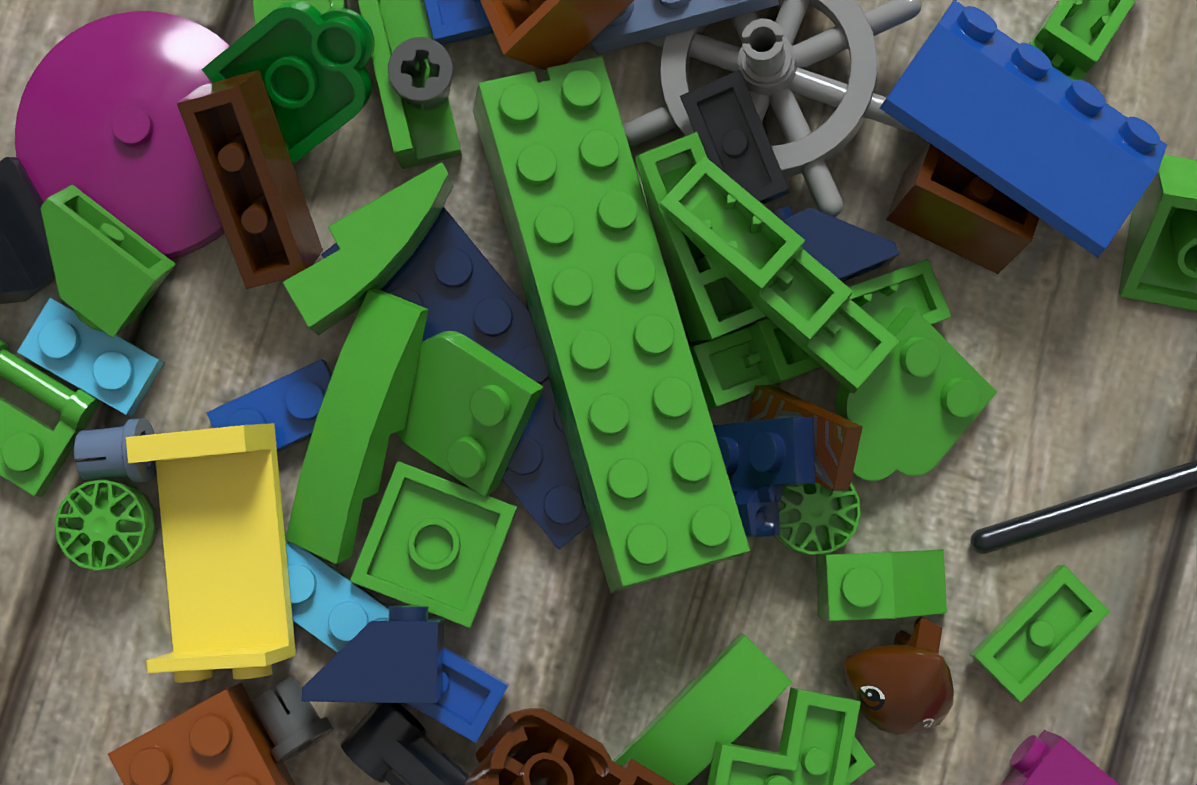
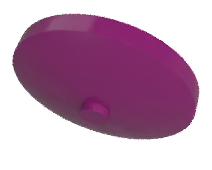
M152 11L126 12L100 18L80 27L57 43L42 59L30 77L20 100L15 124L16 157L23 165L42 201L45 202L48 197L73 184L169 259L197 251L222 236L225 231L177 103L198 87L212 83L201 69L227 49L229 45L215 33L196 22L180 16Z

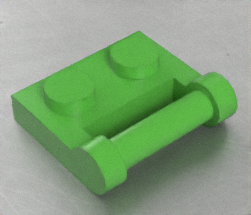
M0 339V376L61 413L60 421L55 429H52L0 397V476L31 495L42 497L72 451L77 434L86 429L99 406V399L82 389L74 392L10 353L8 351V343Z

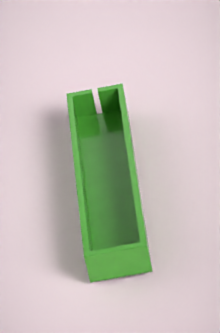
M600 56L549 67L546 69L543 82L539 83L535 71L478 83L473 114L610 594L732 560L749 552L748 541L603 57Z

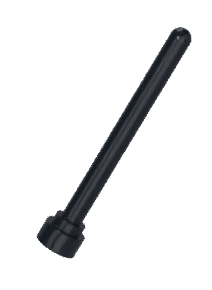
M1197 460L978 529L972 534L970 544L977 553L987 554L1197 487Z

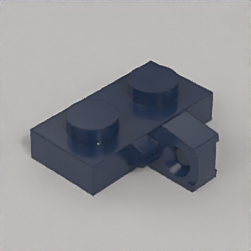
M787 417L713 425L746 537L780 535L779 502L781 501L783 486L815 484L813 417Z

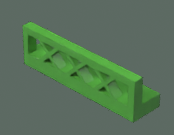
M358 0L361 16L368 22L373 31L375 47L371 57L393 151L401 168L406 169L462 155L449 98L440 107L433 110H424L423 104L422 110L414 108L397 94L388 75L389 59L397 46L415 37L433 39L424 0ZM428 61L427 68H422L420 77L412 78L417 88L425 87L426 79L434 77Z

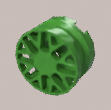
M104 479L85 482L71 490L59 505L54 522L56 540L65 556L80 567L96 571L127 568L143 559L154 545L158 530L154 517V511L156 510L149 497L133 485ZM78 492L79 495H78L77 498L74 500V499H73V496ZM69 503L68 514H63L65 506ZM62 518H66L65 523H61Z
M816 482L815 484L783 486L781 501L779 502L780 535H776L774 538L787 549L804 555L829 554L844 546L856 532L861 517L860 499L852 482L850 489L832 491Z

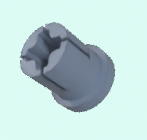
M146 418L129 419L121 427L80 431L76 436L74 444L75 460L91 458L87 461H77L75 463L80 477L85 481L129 477L134 483L150 482L153 480L156 474V461L128 463L126 437L155 434L150 422Z

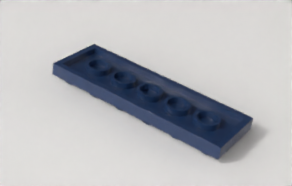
M443 206L437 220L413 255L380 290L429 309L422 342L444 331L459 332L544 387L502 480L558 550H560L590 525V520L531 314ZM335 243L323 252L321 256L326 258L340 250V248Z

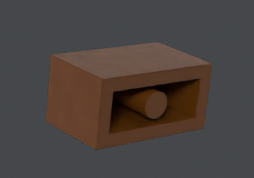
M927 142L904 171L886 220L999 274L1032 241L1039 217Z

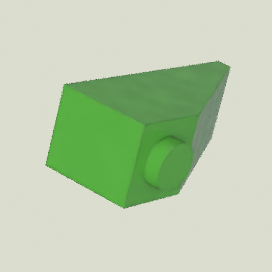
M697 132L635 157L651 221L678 311L690 342L714 339L766 317L659 207L660 202L703 156L707 157Z

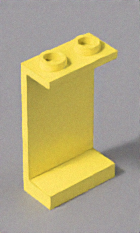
M275 424L241 425L126 437L128 463L156 461L173 652L146 660L147 673L173 672L174 682L177 683L211 679L214 677V669L232 668L233 679H252L273 674L272 664L296 656Z

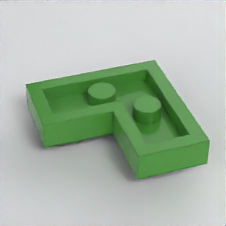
M790 687L779 752L716 741L707 785H846L861 702L851 698Z

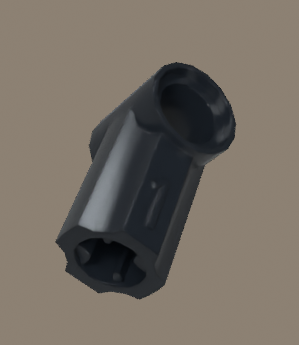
M376 703L340 744L344 753L362 771L380 783L387 781L390 785H464L469 777L467 772L425 736L427 731L423 725L399 703Z

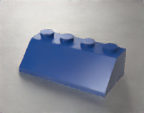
M953 0L880 106L882 111L1097 258L1107 248L1158 173L1167 144L1160 140L1157 131L1150 124L1137 117H1126L1107 104L1102 93L1093 85L1082 80L1073 81L1051 65L1050 59L1040 49L1028 43L1019 44L997 29V24L986 12L972 6L965 7L956 0Z

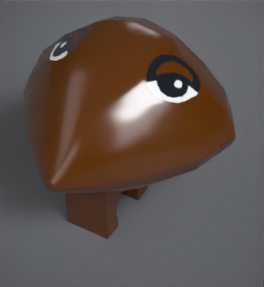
M922 616L915 620L912 635L901 630L895 634L893 645L876 646L847 656L844 661L843 675L849 693L854 700L861 702L860 711L865 718L881 731L898 735L928 730L941 724L953 706L954 688L951 671L944 658L939 654L942 627Z

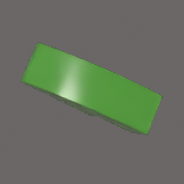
M442 162L328 226L340 250L283 282L308 328L318 336L361 307L368 290L374 288L380 290L418 248L437 220L453 188L449 173Z
M739 633L697 678L693 677L613 762L623 766L630 759H633L675 785H687L712 762L716 741L731 744L784 692L792 681L746 635Z

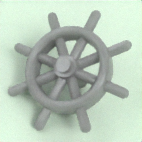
M783 0L775 22L770 19H759L755 11L731 18L742 42L741 48L702 35L710 24L645 41L663 48L660 73L666 105L623 125L629 147L640 145L674 128H678L683 137L695 133L680 98L681 95L690 92L689 68L691 58L731 72L740 70L761 122L768 106L771 105L788 142L782 145L771 146L783 176L789 177L802 173L819 211L836 217L842 212L844 204L825 162L839 153L852 140L866 118L906 132H913L880 109L886 97L875 94L877 51L874 36L916 17L921 11V1L891 0L864 13L856 0ZM808 5L818 9L835 24V27L792 46ZM843 50H849L851 73L848 84L804 70V68ZM793 93L825 103L837 109L823 125L811 133Z

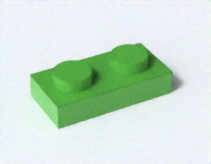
M1057 565L969 655L1014 701L1021 703L1111 611L1065 565Z

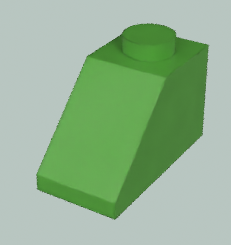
M72 184L48 197L40 208L59 297L74 308V312L81 322L94 330L104 331L113 338L136 320L176 264Z
M944 549L816 554L818 617L828 621L895 619L947 613Z

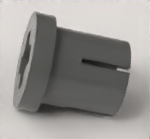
M425 37L408 39L396 47L388 63V75L394 90L412 107L422 110L423 104L424 110H433L440 107L447 100L453 81L454 69L448 51L437 41ZM428 61L434 77L426 79L425 87L417 88L412 78L420 77L422 68H427Z
M294 676L275 684V693L270 687L250 703L275 746L270 753L277 764L308 749L334 729L327 717L320 719L310 702L302 701V687Z

